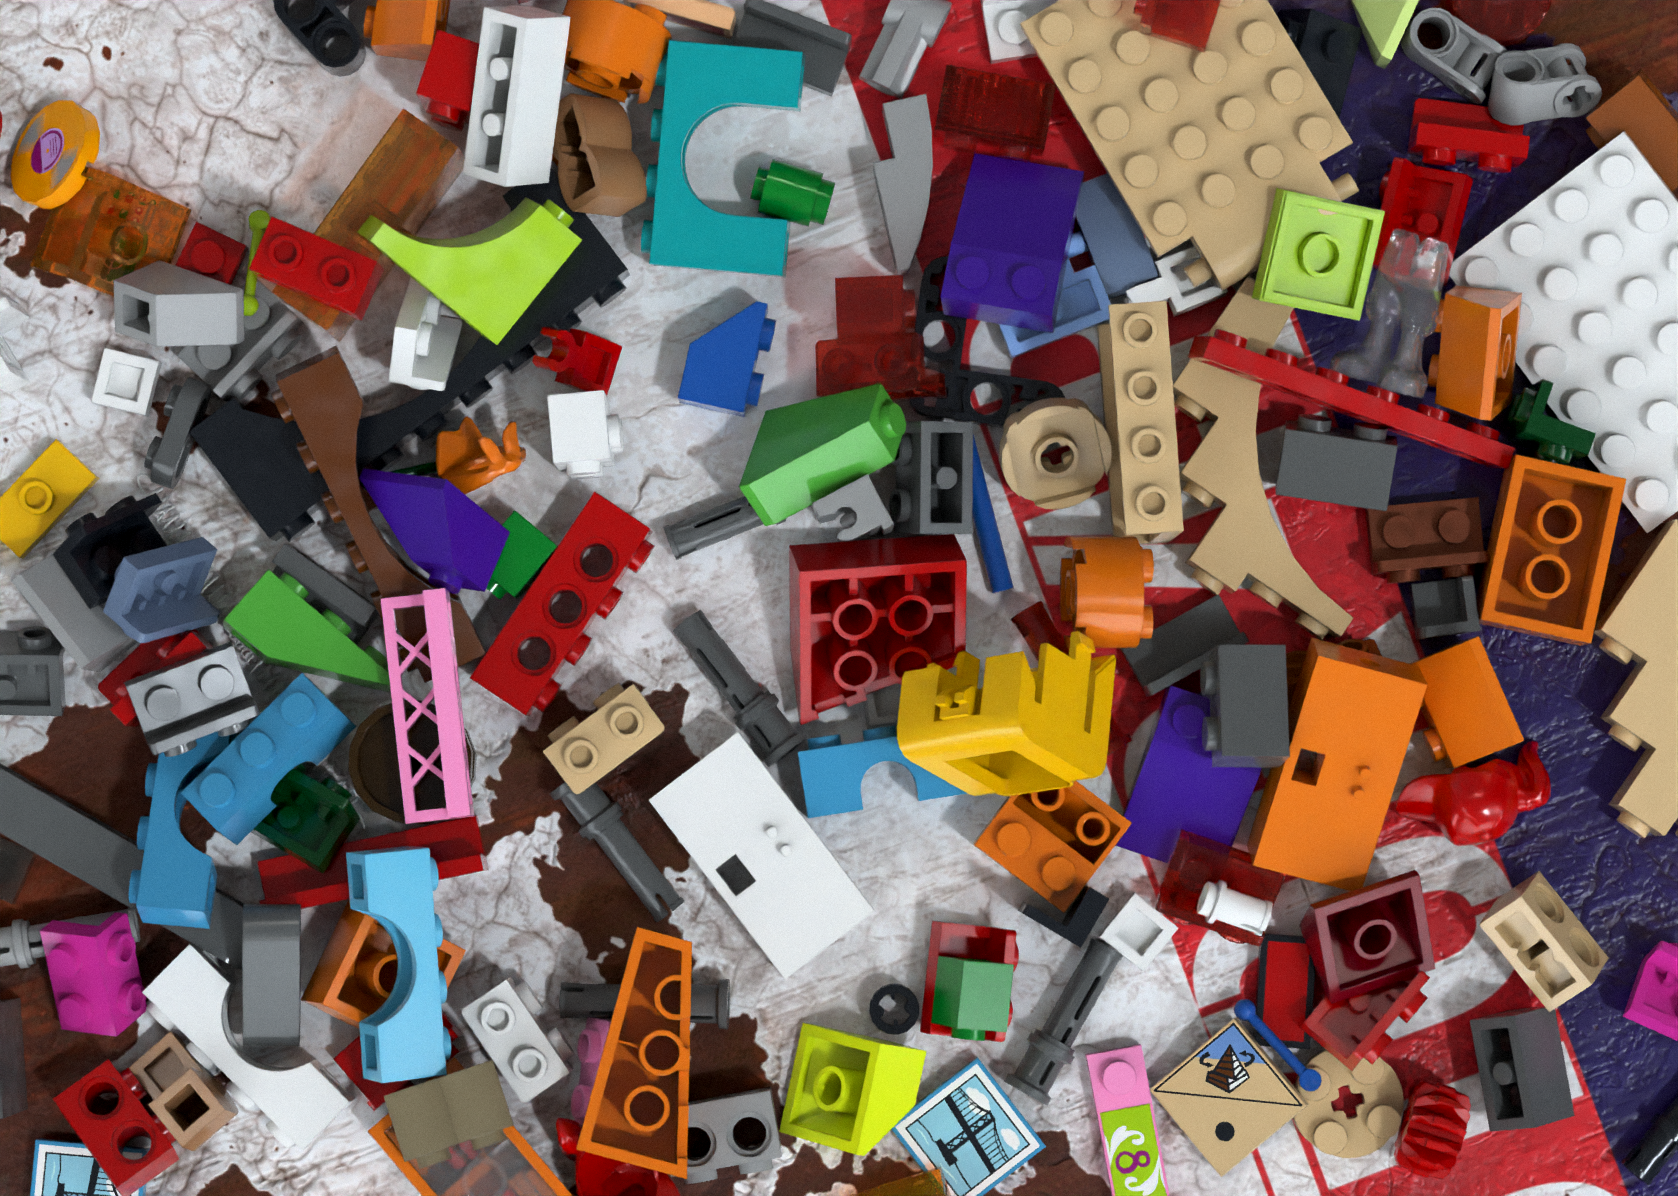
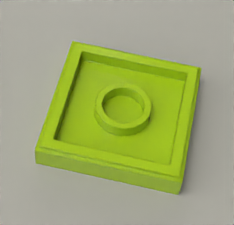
M1276 188L1252 298L1360 321L1385 211ZM1318 209L1336 212L1337 214L1324 215Z

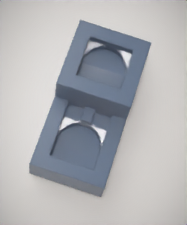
M1108 173L1083 182L1075 220L1085 239L1089 259L1092 265H1095L1109 300L1126 294L1127 290L1159 278L1142 230Z

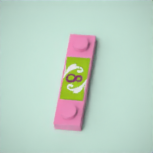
M1141 1044L1085 1054L1111 1195L1170 1196Z

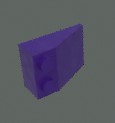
M974 153L951 241L940 296L944 315L1048 333L1054 332L1084 171Z
M1168 686L1165 688L1122 815L1132 824L1115 846L1219 881L1262 768L1212 767V751H1204L1202 745V723L1204 717H1210V699L1174 686Z

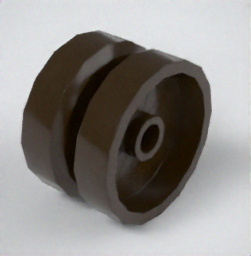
M404 700L406 719L408 720L417 708L407 700ZM392 703L377 708L359 725L349 746L348 771L357 795L373 812L392 821L405 823ZM430 703L427 709L436 715L435 705ZM422 713L408 731L409 746L428 759L439 745L438 726ZM465 729L472 787L476 779L477 754L470 734ZM440 755L433 765L442 771ZM428 770L414 787L416 809L421 811L447 808L444 781L431 770ZM421 822V823H413V824H427V823H430V822Z

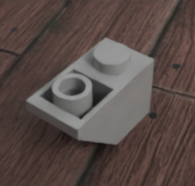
M160 260L114 280L115 332L156 347L239 344L244 341V289Z

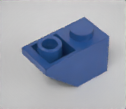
M756 301L690 343L678 395L679 403L745 417L747 404L758 406L764 380V374L755 372L759 350L770 352L776 326L775 319L767 318V303Z

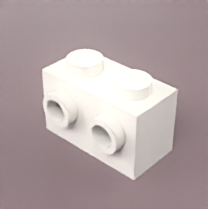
M604 390L547 395L552 455L555 466L560 471H567V475L572 480L603 477V467L615 466L614 453L624 452L622 421L619 419L618 414L611 415L610 402Z

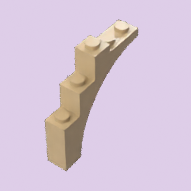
M1247 276L1206 336L1213 337L1216 329L1227 331L1246 338L1248 341L1245 349L1265 355L1267 348H1273L1294 307L1253 299L1252 294L1255 280ZM1190 359L1173 384V394L1178 397L1174 402V406L1197 422L1201 423L1206 416L1214 423L1180 471V479L1186 483L1182 491L1207 509H1210L1213 503L1222 507L1185 562L1195 569L1190 577L1203 588L1217 596L1222 589L1230 594L1234 593L1246 577L1253 582L1249 589L1253 595L1275 609L1282 602L1296 611L1299 616L1295 623L1320 640H1323L1327 633L1334 638L1341 637L1353 620V617L1317 587L1291 554L1271 515L1259 474L1256 422L1261 384Z
M1677 519L1665 523L1594 629V634L1603 639L1599 647L1605 653L1625 665L1631 659L1637 662L1600 718L1612 726L1608 735L1634 752L1637 751L1639 746L1646 749L1609 803V805L1621 812L1616 821L1645 839L1649 832L1654 836H1665L1674 823L1678 825Z

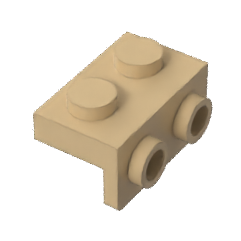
M617 683L592 702L597 708L595 713L581 723L573 716L548 735L553 744L546 748L543 753L573 793L581 794L664 732V724L649 706V702L636 685L632 684L624 690L621 684Z

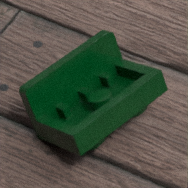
M1541 379L1530 387L1524 388L1521 394L1515 393L1504 421V424L1512 427L1508 441L1530 448L1531 451L1528 456L1530 458L1557 464H1569L1589 455L1596 433L1544 415L1543 412L1552 390L1553 382Z
M299 764L290 770L275 786L271 794V800L277 806L251 833L323 874L360 818L349 801L352 794L347 789L326 777L321 783L304 774L306 768Z

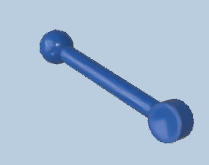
M1239 1000L1234 1006L1236 1017L1242 1021H1248L1299 1076V1083L1305 1091L1312 1092L1317 1090L1322 1082L1320 1074L1316 1070L1307 1069L1256 1014V1006L1251 1000Z

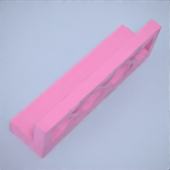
M446 588L423 590V594L381 599L405 824L474 816L450 594ZM424 606L427 632L414 647L397 634L395 610ZM398 642L410 651L401 664ZM427 643L429 646L430 659L421 653V651L427 645ZM416 657L431 668L433 689L421 703L403 690L402 683L403 673ZM404 698L417 708L408 720L406 719ZM434 699L436 715L427 709ZM422 713L438 726L439 745L428 759L409 746L408 731ZM411 755L423 764L414 777ZM440 755L442 771L433 765ZM428 770H431L444 781L447 808L417 811L414 787Z

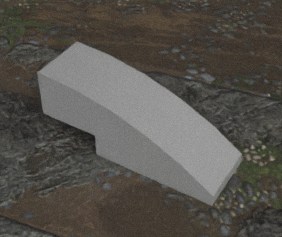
M926 94L887 102L882 105V114L892 158L873 162V174L897 277L906 276L910 271L920 244L929 205L933 154L932 127Z

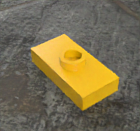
M55 439L0 497V540L19 558L24 559L100 478L60 440Z

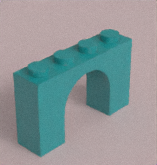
M669 40L668 53L662 58L656 77V86L665 87L663 109H653L651 122V142H660L658 165H648L646 179L647 197L655 198L653 220L644 219L641 235V253H650L649 264L664 267L786 277L791 222L782 219L723 214L709 208L693 191L687 177L685 164L687 147L693 133L705 119L718 111L731 107H754L801 112L806 57L803 52Z

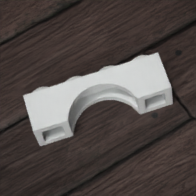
M192 943L189 944L142 992L151 1001L146 1009L166 1029L171 1030L176 1025L191 1040L186 1046L190 1054L209 1070L216 1065L231 1080L226 1085V1088L243 1106L250 1109L256 1104L271 1119L266 1124V1127L280 1143L289 1149L296 1144L301 1150H304L352 1103L355 1097L317 1059L296 1067L278 1068L265 1065L249 1056L236 1041L229 1021V1004L237 980L208 952Z

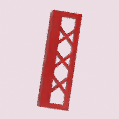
M478 815L344 843L323 874L291 855L257 861L265 898L259 900L260 904H301V909L348 900L349 886L346 852L403 846L427 847L430 849V857H433L437 864L439 880L489 870Z

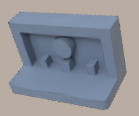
M204 537L123 557L122 562L115 571V581L103 612L117 623L127 636L139 643L150 642L216 623L220 611L200 593L218 549Z

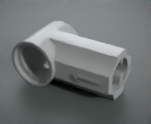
M891 0L881 22L884 27L862 69L859 79L882 93L902 99L919 67L918 65L927 46L932 48L953 3L947 0Z

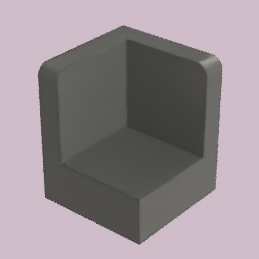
M1472 575L1408 585L1416 640L1480 631Z

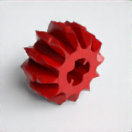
M1422 1081L1415 1086L1403 1112V1118L1395 1142L1394 1157L1396 1164L1408 1169L1413 1174L1425 1178L1434 1177L1443 1180L1450 1174L1451 1168L1455 1166L1457 1156L1462 1148L1463 1139L1467 1133L1466 1128L1470 1118L1469 1111L1471 1107L1469 1097L1456 1091L1453 1087L1438 1082L1433 1084Z

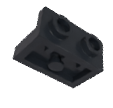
M156 493L139 501H136L134 496H128L110 507L104 516L97 518L94 513H88L66 528L65 532L68 538L53 553V556L89 609L107 602L115 581V571L122 562L123 557L167 546L149 519L153 512L162 504Z

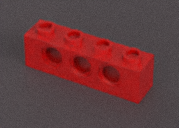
M594 492L470 679L526 716H530L535 708L544 712L562 686L554 679L567 661L575 666L590 645L593 638L585 634L597 615L606 620L624 592L616 586L628 568L637 573L655 546L647 541L652 534V530ZM594 546L608 548L613 556L611 569L605 575L599 577L586 574L582 566L585 552ZM563 592L577 594L582 603L579 617L570 623L557 622L551 612L553 600ZM533 638L544 639L551 651L548 663L538 670L526 668L520 658L522 646Z

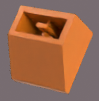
M1074 781L1072 787L1008 796L973 842V845L1058 910L1065 913L1132 823L1079 782Z

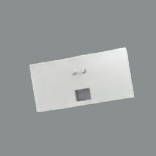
M739 732L649 799L650 803L784 979H787L875 911Z

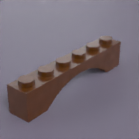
M337 345L275 374L276 382L280 389L272 392L271 396L285 424L295 420L304 437V440L296 443V446L309 473L312 474L320 470L329 487V490L321 493V497L333 522L337 524L345 520L354 540L345 544L359 574L369 570L378 587V590L370 593V596L382 621V598L423 594V590L438 589L429 583L428 578L409 566L386 542L368 512L359 487L356 468L357 429L363 400ZM449 593L457 665L460 667L486 653L459 594ZM424 606L395 610L396 625L403 639L415 647L427 632ZM398 642L399 655L403 662L410 651ZM427 643V645L423 648L421 653L430 659L429 646ZM416 657L407 668L408 673L418 669L425 683L432 680L431 668Z

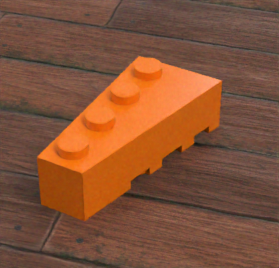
M639 927L636 928L576 1146L577 1150L687 1179L692 942Z

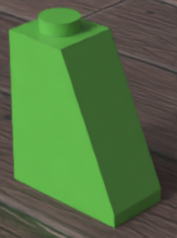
M881 383L767 410L761 422L739 488L765 526L774 525L807 508L813 502L894 462L902 436L906 430L904 413L898 404L893 403Z

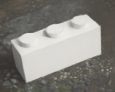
M528 5L484 7L463 175L504 187L549 183L571 17Z

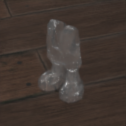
M1399 228L1394 229L1379 262L1372 291L1367 296L1366 314L1369 320H1371V324L1366 337L1359 347L1336 352L1331 358L1330 370L1337 371L1351 378L1377 383V386L1393 392L1424 398L1428 387V378L1422 364L1424 339L1432 335L1440 319V312L1438 310L1446 273L1448 243L1433 238H1426L1420 243L1417 234ZM1401 321L1400 329L1402 333L1398 349L1394 358L1390 361L1395 329Z

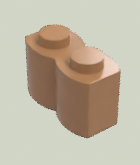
M569 94L559 101L553 155L559 161V185L563 198L573 212L620 217L645 202L647 197L645 173L638 157L631 151L632 131L628 116L622 105L617 100L578 94Z

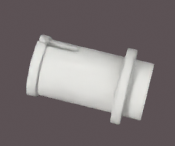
M1219 880L1216 884L1207 881L1198 900L1197 913L1204 915L1207 923L1213 924L1215 920H1219L1254 932L1255 935L1262 936L1269 923L1273 903L1227 888L1226 881Z

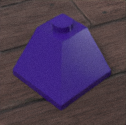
M363 469L359 479L410 559L430 575L428 578L429 583L438 589L446 588L452 594H458L461 588L485 592L510 532L447 479Z

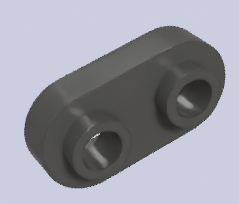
M189 377L183 387L174 384L164 408V415L170 417L163 438L155 436L152 440L144 462V467L151 470V482L170 489H174L178 484L195 442L189 431L201 423L204 418L211 396V385Z

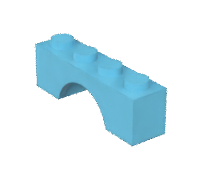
M403 846L346 852L350 909L372 917L385 928L393 941L398 960L397 977L389 997L376 1012L359 1022L363 1079L388 1083L447 1075L446 1060H449L451 1056V1038L448 1029L443 1026L441 1004H444L447 998V983L444 973L439 970L437 947L441 946L443 940V929L439 916L434 913L433 891L437 889L439 880L437 864L434 858L430 857V849L427 847Z

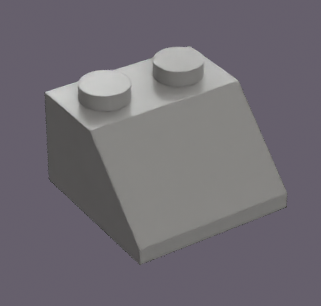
M53 554L21 572L11 580L83 670L101 672L138 643L127 636L122 628L103 612L106 602L89 609Z

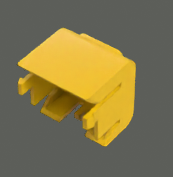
M1075 631L1071 632L1069 656L1049 643L1040 644L1037 668L1030 669L1023 651L986 657L983 687L980 690L977 688L980 659L966 651L958 652L953 666L957 668L956 675L935 663L927 664V668L906 671L902 677L897 721L899 748L909 761L974 796L992 793L1001 796H1015L1072 787L1076 780L1096 778L1103 773L1107 762L1116 666L1115 655L1091 658V653L1096 652L1093 640L1081 632Z

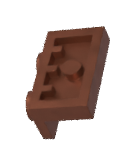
M1479 497L1389 505L1387 511L1365 509L1372 575L1386 574L1387 584L1420 581V570L1442 568L1443 579L1469 575L1475 576V565L1489 562L1488 551H1484Z

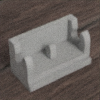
M868 474L812 503L813 511L820 524L836 520L839 515L844 513L846 514L840 518V524L843 527H848L855 523L853 527L843 529L837 534V542L864 540L878 532H881L882 536L893 531L894 523Z

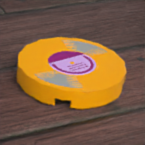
M58 100L45 106L30 120L18 140L12 157L10 175L14 192L24 202L36 205L42 209L51 210L68 202L82 188L87 177L81 175V173L85 169L87 161L94 165L99 153L100 130L96 117L74 101Z

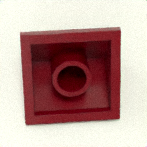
M1416 870L1310 904L1299 924L1324 991L1331 1004L1416 976L1421 970L1428 972L1436 969L1420 875Z

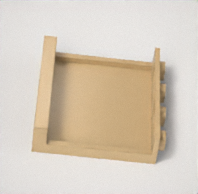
M1167 301L1108 305L1110 324L1097 325L1104 427L1112 446V462L1108 471L1112 536H1135L1140 545L1169 543L1184 531Z

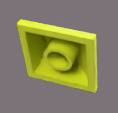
M802 1023L779 1132L855 1155L865 1156L915 1106L926 1051L888 1040Z

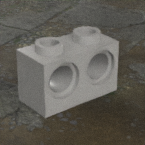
M771 1087L688 1101V1128L698 1127L703 1129L710 1137L711 1147L703 1156L691 1157L687 1155V1179H684L685 1184L717 1179L716 1169L739 1165L740 1174L773 1169L772 1159L782 1157V1147ZM754 1117L765 1126L766 1137L758 1146L745 1147L735 1139L733 1129L735 1124L742 1118Z

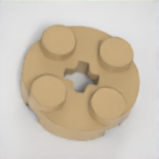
M1076 398L1042 399L1027 405L1020 412L1011 414L1003 425V436L998 450L1001 470L1011 490L1019 497L1021 495L1025 499L1033 501L1035 506L1053 510L1075 506L1088 499L1096 491L1095 485L1101 480L1104 471L1106 475L1112 462L1110 438L1100 418L1082 400ZM1059 442L1061 446L1068 445L1070 451L1061 454L1062 462L1057 465H1052L1048 457L1041 458L1042 452L1047 450L1049 444Z
M1323 1049L1311 1056L1304 1064L1307 1069L1316 1070L1320 1074L1321 1086L1312 1092L1305 1091L1299 1083L1298 1075L1295 1084L1293 1083V1086L1309 1104L1293 1118L1294 1123L1301 1135L1323 1153L1340 1158L1366 1156L1383 1147L1389 1138L1394 1136L1399 1130L1404 1108L1402 1086L1392 1067L1380 1057L1372 1065L1363 1058L1354 1070L1351 1071L1326 1049ZM1342 1086H1348L1351 1093H1360L1362 1097V1103L1355 1106L1356 1114L1351 1117H1346L1342 1110L1334 1111L1331 1101L1339 1098L1338 1089Z

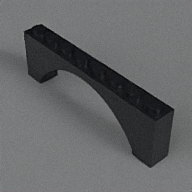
M550 169L549 183L515 186L504 194L503 198L511 211L525 197L542 206L547 199L551 200L574 219L568 228L582 241L498 345L480 335L473 348L458 366L449 373L446 387L443 391L429 389L412 401L392 410L359 420L356 443L358 480L363 469L387 471L404 457L400 448L417 435L423 442L439 432L449 423L444 415L461 402L466 408H469L483 399L493 390L489 381L506 368L512 375L527 366L532 361L534 355L538 356L533 348L548 338L540 334L542 327L549 326L570 332L571 328L575 329L582 323L578 314L596 302L602 308L626 290L627 287L622 281L630 276L627 267L586 213L573 212L569 208L561 193L558 176L552 169ZM233 398L189 431L270 539L278 541L284 536L288 542H291L315 524L311 515L325 505L321 493L329 490V487L320 470L312 474L309 473L296 446V443L304 440L296 421H290L285 424L283 419L248 411L241 402Z

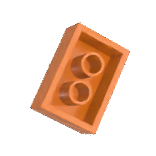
M1521 455L1512 456L1509 468L1504 469L1487 547L1489 562L1483 566L1476 598L1479 623L1578 646L1591 644L1626 479Z

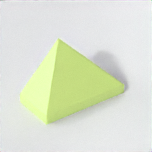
M1351 0L1375 65L1385 69L1390 63L1419 0Z

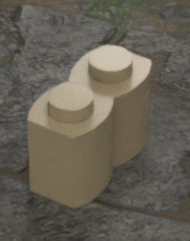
M493 1060L384 1096L404 1162L416 1158L419 1169L451 1159L449 1147L469 1140L474 1151L505 1141L506 1137L503 1129L514 1126Z

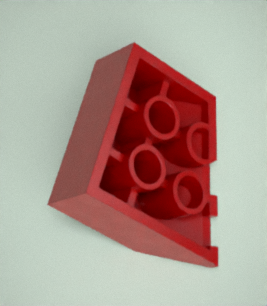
M954 534L789 545L790 652L800 725L819 719L818 713L844 703L850 707L866 701V695L897 683L902 685V677L906 671L927 668V664L935 663L945 670L954 667L953 664L958 652L966 651L967 560Z

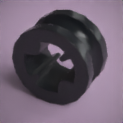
M888 984L882 986L874 993L870 1001L869 1013L872 1022L879 1030L887 1034L899 1035L907 1032L915 1025L919 1017V1004L915 994L909 988L901 984ZM895 993H899L907 998L904 1009L909 1016L901 1024H898L895 1018L894 1025H890L881 1019L885 1010L879 1003L886 995L890 994L891 999L894 1000Z

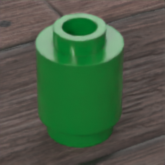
M772 159L769 169L758 168L750 199L760 201L758 213L788 220L809 227L810 222L824 225L835 182L823 179L824 173Z

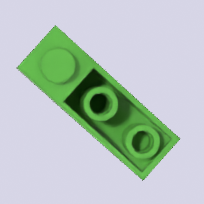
M268 569L223 621V627L266 664L385 692L391 690L387 658L370 645L364 651L347 637L352 631L351 628L331 610L325 609L320 614L304 599L309 595V592L286 572H283L278 578Z

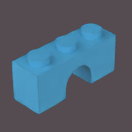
M301 673L181 794L219 833L235 845H238L277 806L271 800V794L278 782L290 770L303 762L311 761L317 766L357 726L312 681Z
M895 726L863 730V742L844 745L841 743L840 734L807 739L809 750L798 752L808 818L863 810L861 797L862 778L870 767L883 761L899 763L910 771L915 781L918 801L967 794L909 761L899 748Z

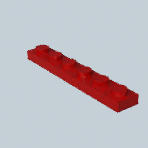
M1216 329L1213 337H1194L1188 354L1190 359L1365 423L1385 426L1388 428L1387 431L1488 468H1509L1515 448L1498 442L1500 432L1492 428L1468 422L1466 430L1449 424L1450 414L1443 410L1418 404L1416 411L1397 405L1400 395L1371 385H1368L1366 393L1347 386L1350 378L1347 375L1323 367H1317L1315 374L1296 368L1299 358L1271 348L1266 349L1265 355L1245 349L1248 341L1246 338L1227 331Z

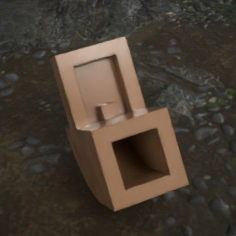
M170 1031L134 1062L129 1069L152 1097L153 1101L148 1104L181 1147L196 1151L238 1114V1108L221 1082L216 1077L211 1076L203 1065L190 1054L186 1048L187 1045L178 1034Z

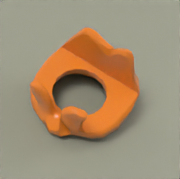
M468 416L462 420L457 431L439 432L436 440V468L438 476L441 479H447L461 492L467 494L492 482L500 475L515 471L526 458V449L519 446L516 422H509L503 430V446H497L490 438L483 437L473 420Z

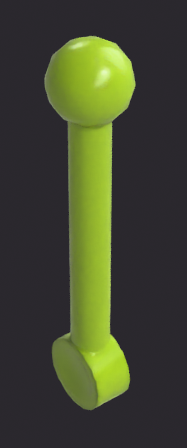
M263 210L253 211L248 218L249 228L253 233L244 289V316L254 315L259 308V302L255 298L257 276L249 267L270 221L269 214Z

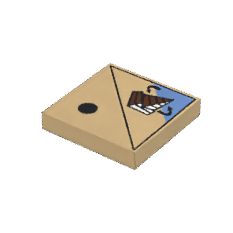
M1238 1018L1230 1021L1150 1089L1151 1093L1221 1177L1309 1105Z

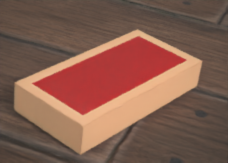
M623 0L624 5L635 8L636 4L654 7L667 16L666 21L728 39L732 38L736 25V13L733 8L706 0Z

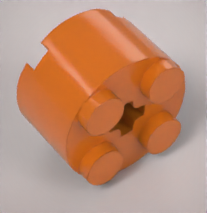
M567 0L562 15L571 17L564 68L569 71L566 82L599 97L625 103L628 93L639 94L637 104L647 103L654 89L662 58L668 51L669 40H672L671 33L664 27L667 16L660 10L644 4H636L635 8H631L613 0Z
M1135 536L1066 537L1064 546L1074 550L1072 558H1061V621H1072L1073 632L1079 631L1092 639L1095 648H1136L1140 639H1151L1153 634V610L1151 605H1144V583H1151L1153 579L1154 561L1152 550L1143 549ZM1063 635L1066 647L1070 648L1071 635Z

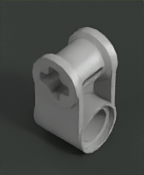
M1428 8L1418 13L1409 21L1401 38L1404 54L1411 61L1439 78L1453 92L1475 104H1481L1486 97L1484 89L1493 77L1497 58L1503 53L1508 52L1492 38L1475 31L1441 8ZM1430 23L1440 30L1442 44L1439 49H1428L1420 43L1417 36L1420 24ZM1479 59H1480V60H1481L1480 64L1478 65V67L1476 68V70L1474 71V73H1473L1472 76H1471V75H1470V74H1471V71L1473 70V68L1475 67V65L1477 64V62H1478Z
M1563 43L1548 48L1509 51L1500 55L1495 62L1488 100V111L1494 119L1507 125H1523L1533 121L1560 117H1578L1591 111L1599 103L1602 96V88L1595 77L1588 75L1585 69L1586 57L1580 47L1574 44ZM1566 59H1569L1572 65H1568ZM1566 96H1570L1572 102H1569Z

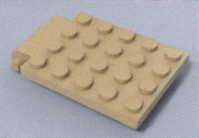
M1059 0L1020 23L1022 31L1156 256L1159 257L1188 239L1192 241L1201 258L1186 266L1183 270L1194 288L1213 277L1218 287L1223 291L1258 270L1276 188L1339 202L1359 192L1355 181L1348 172L1331 182L1320 165V162L1351 145L1353 141L1268 0ZM1318 209L1324 215L1337 214L1336 212Z

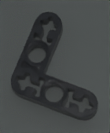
M948 256L939 257L931 261L925 268L921 280L906 389L910 407L918 415L927 418L955 422H973V424L1003 428L1007 419L1005 416L1012 402L1010 387L1022 389L1018 400L1034 401L1038 392L1048 393V398H1065L1062 390L1055 384L1047 381L960 369L967 318L944 315L943 311L925 312L926 303L938 306L940 290L938 286L930 284L931 277L941 276L943 268L947 266ZM943 322L953 329L955 342L949 350L936 353L930 351L925 346L923 332L929 324ZM919 357L933 363L953 362L952 372L940 368L938 385L939 388L947 390V398H938L935 407L925 406L924 396L915 394L916 386L926 385L929 373V366L918 368ZM990 384L1000 391L1002 405L996 413L982 415L973 409L970 403V395L977 386ZM1017 408L1016 412H1020L1022 409Z

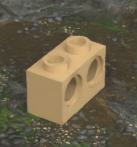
M1540 871L1497 898L1479 924L1549 1012L1591 986L1609 959Z

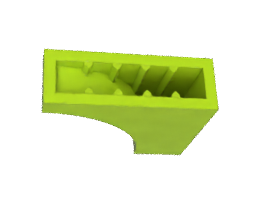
M527 197L503 219L481 231L466 236L432 239L408 235L391 228L373 215H370L357 231L358 234L467 324L496 345L499 344L582 241L568 228L574 219L549 199L542 206Z

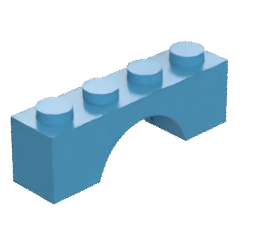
M217 732L196 739L197 746L188 752L173 757H166L164 752H162L158 756V763L148 764L145 795L152 797L149 816L140 817L137 832L138 850H144L141 870H132L129 884V902L136 904L142 923L210 929L218 875L212 857L194 848L180 831L181 815L187 801L181 792L238 736V732L228 736H219Z

